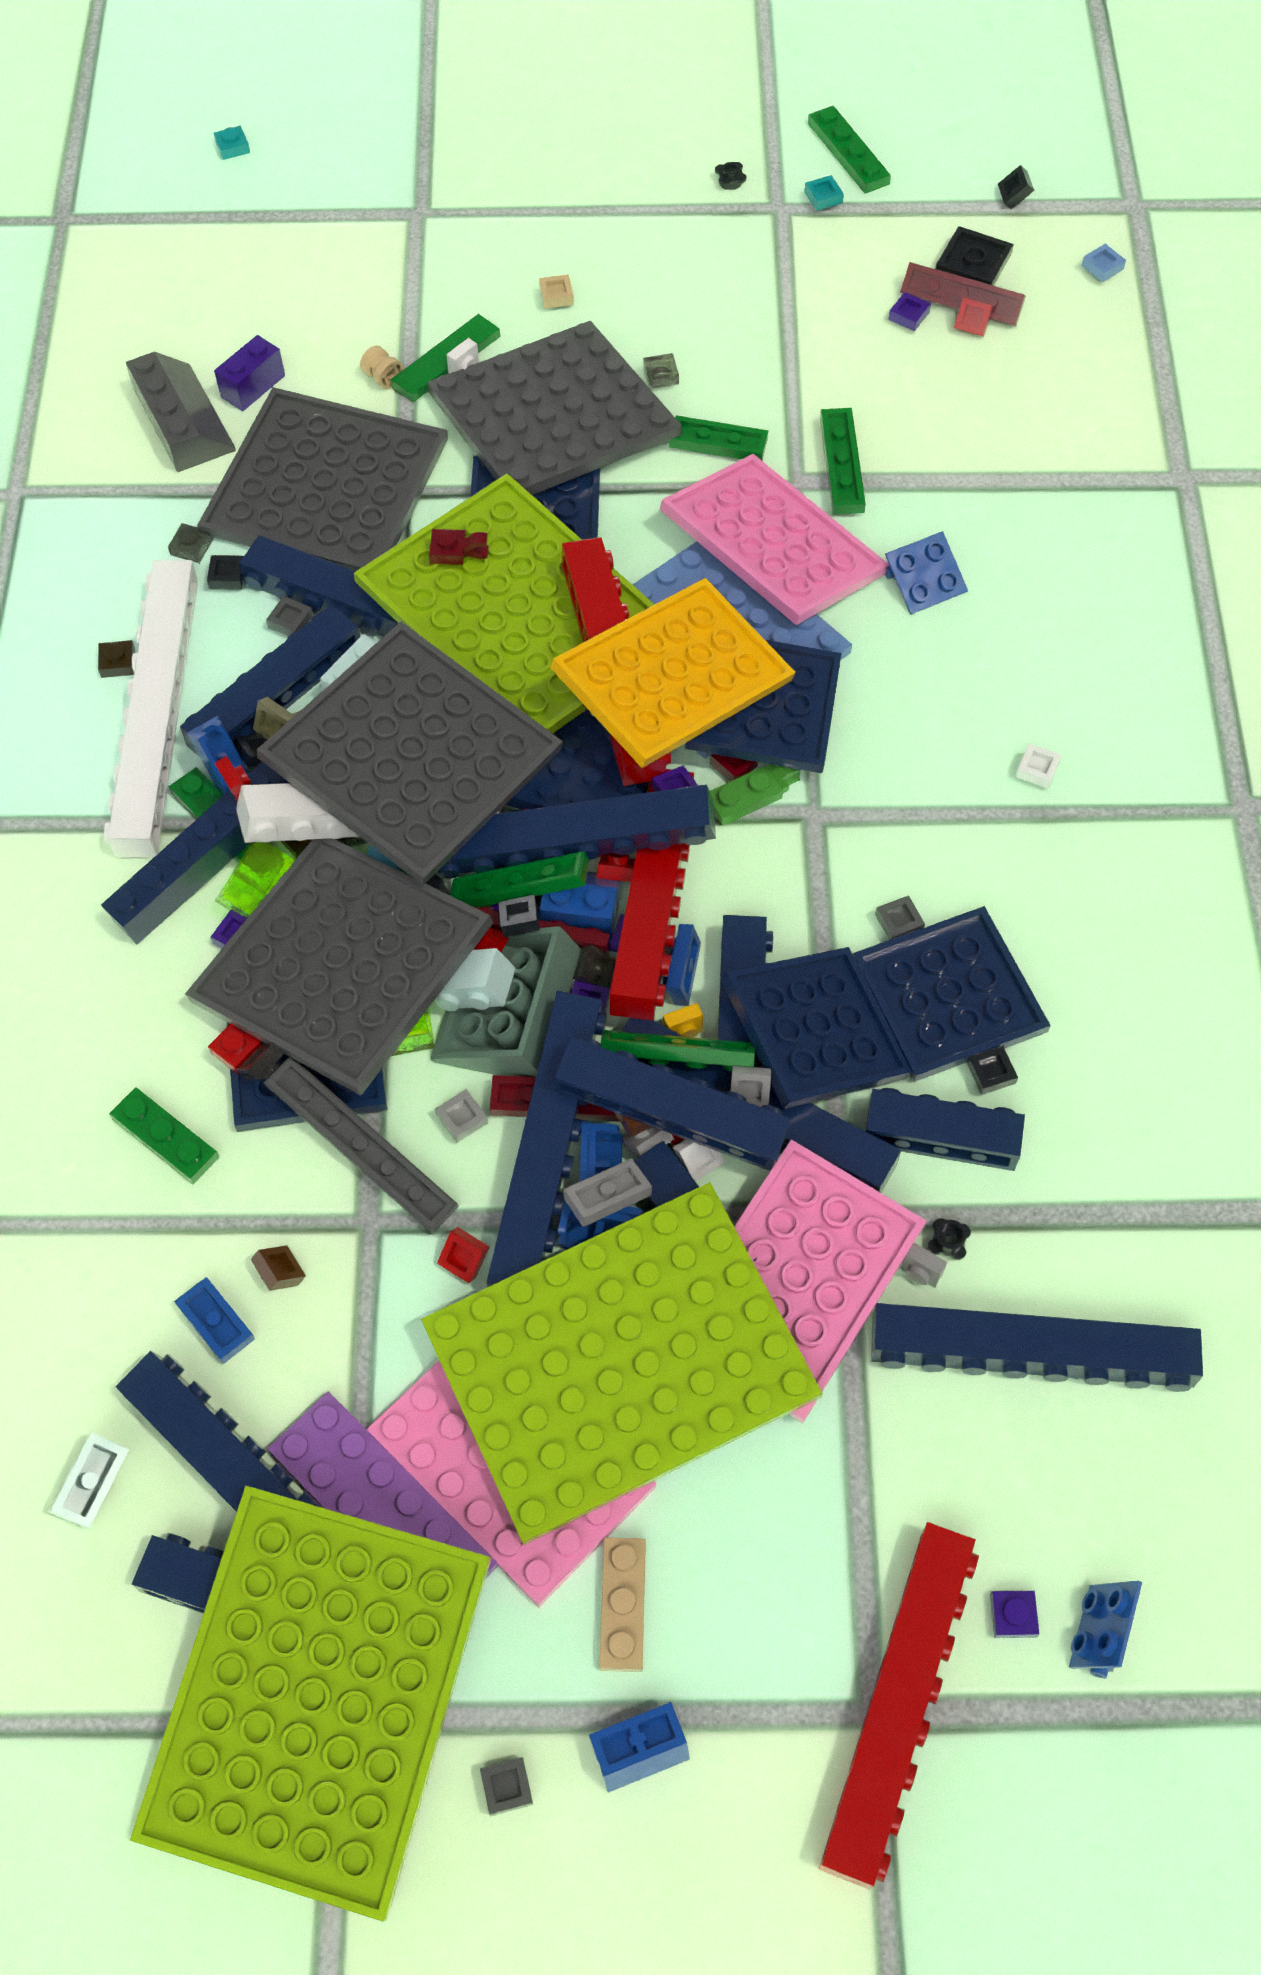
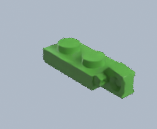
M772 764L765 765L710 790L713 797L715 816L721 825L724 826L782 799L783 794L789 790V785L800 781L801 770L783 766L776 767Z

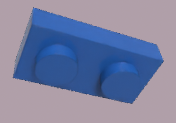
M679 924L674 947H670L672 960L669 977H663V985H666V991H668L674 1005L689 1006L701 947V941L693 924Z
M207 1277L174 1301L222 1364L226 1363L255 1340L252 1332Z

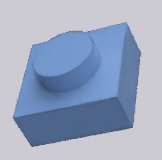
M1105 243L1085 255L1081 266L1103 283L1124 270L1126 259Z

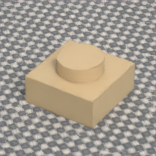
M569 274L539 278L544 309L574 305Z

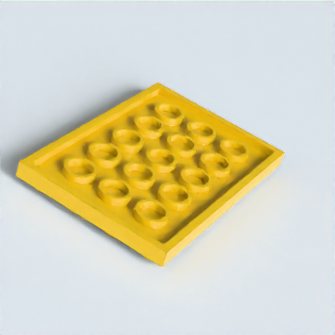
M706 578L553 658L550 666L554 673L641 768L789 683L796 673Z

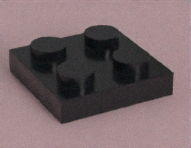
M958 226L939 258L935 269L994 286L1013 252L1014 244Z

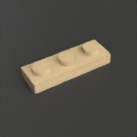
M604 1537L600 1671L643 1672L646 1539Z

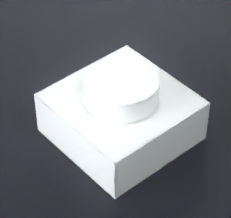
M467 338L446 354L449 374L460 369L466 370L469 365L479 363L477 343L470 338Z
M1029 743L1018 767L1016 778L1049 789L1062 754Z
M686 1139L673 1147L678 1160L695 1182L725 1163L721 1152Z

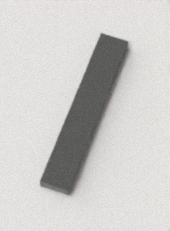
M289 1057L264 1082L270 1091L432 1235L459 1207L456 1201L295 1059Z

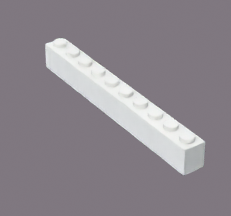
M153 560L151 573H147L145 576L147 598L141 601L143 622L142 626L137 627L136 632L139 647L138 652H134L132 656L134 677L133 680L128 681L127 687L130 702L129 707H125L123 710L125 733L120 735L118 741L121 757L120 763L114 766L115 793H110L109 796L111 819L104 826L105 842L110 843L115 857L154 858L159 851L198 588V578L192 560Z

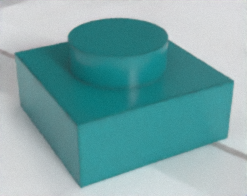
M241 125L213 132L215 143L223 160L250 153L249 143Z
M832 175L805 182L804 193L816 211L843 203L844 193Z

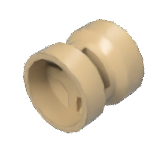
M378 345L367 349L360 360L362 372L368 377H374V381L384 389L392 388L390 379L403 370L401 362L394 357H389L388 352Z

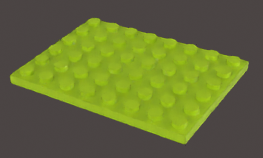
M509 474L500 477L354 572L355 582L398 623L403 622L552 734L587 709L550 668L553 658L583 643L561 566L562 543L582 539ZM432 529L466 530V538L475 532L487 533V545H489L488 558L464 557V565L430 564L429 550ZM612 570L613 577H619L622 595L619 598L621 604H627L629 618L655 605L617 570Z
M711 1182L421 1319L523 1545L543 1537L822 1398L823 1395Z
M245 1485L129 1841L385 1922L388 1919L492 1557Z

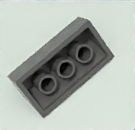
M155 351L125 362L133 389L177 473L236 451L230 436L189 363Z

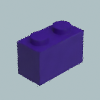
M258 334L214 370L220 397L242 412L285 377L280 348Z

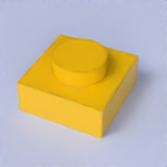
M698 1003L663 1015V1026L684 1037H696L698 1033L702 1032L703 1013Z

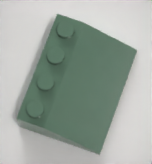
M560 926L540 928L539 931L508 936L509 940L501 953L515 966V972L505 1005L488 1007L484 1010L476 1008H459L456 1011L445 1010L430 1059L434 1063L493 1075L536 1077L557 990L570 992L582 949Z

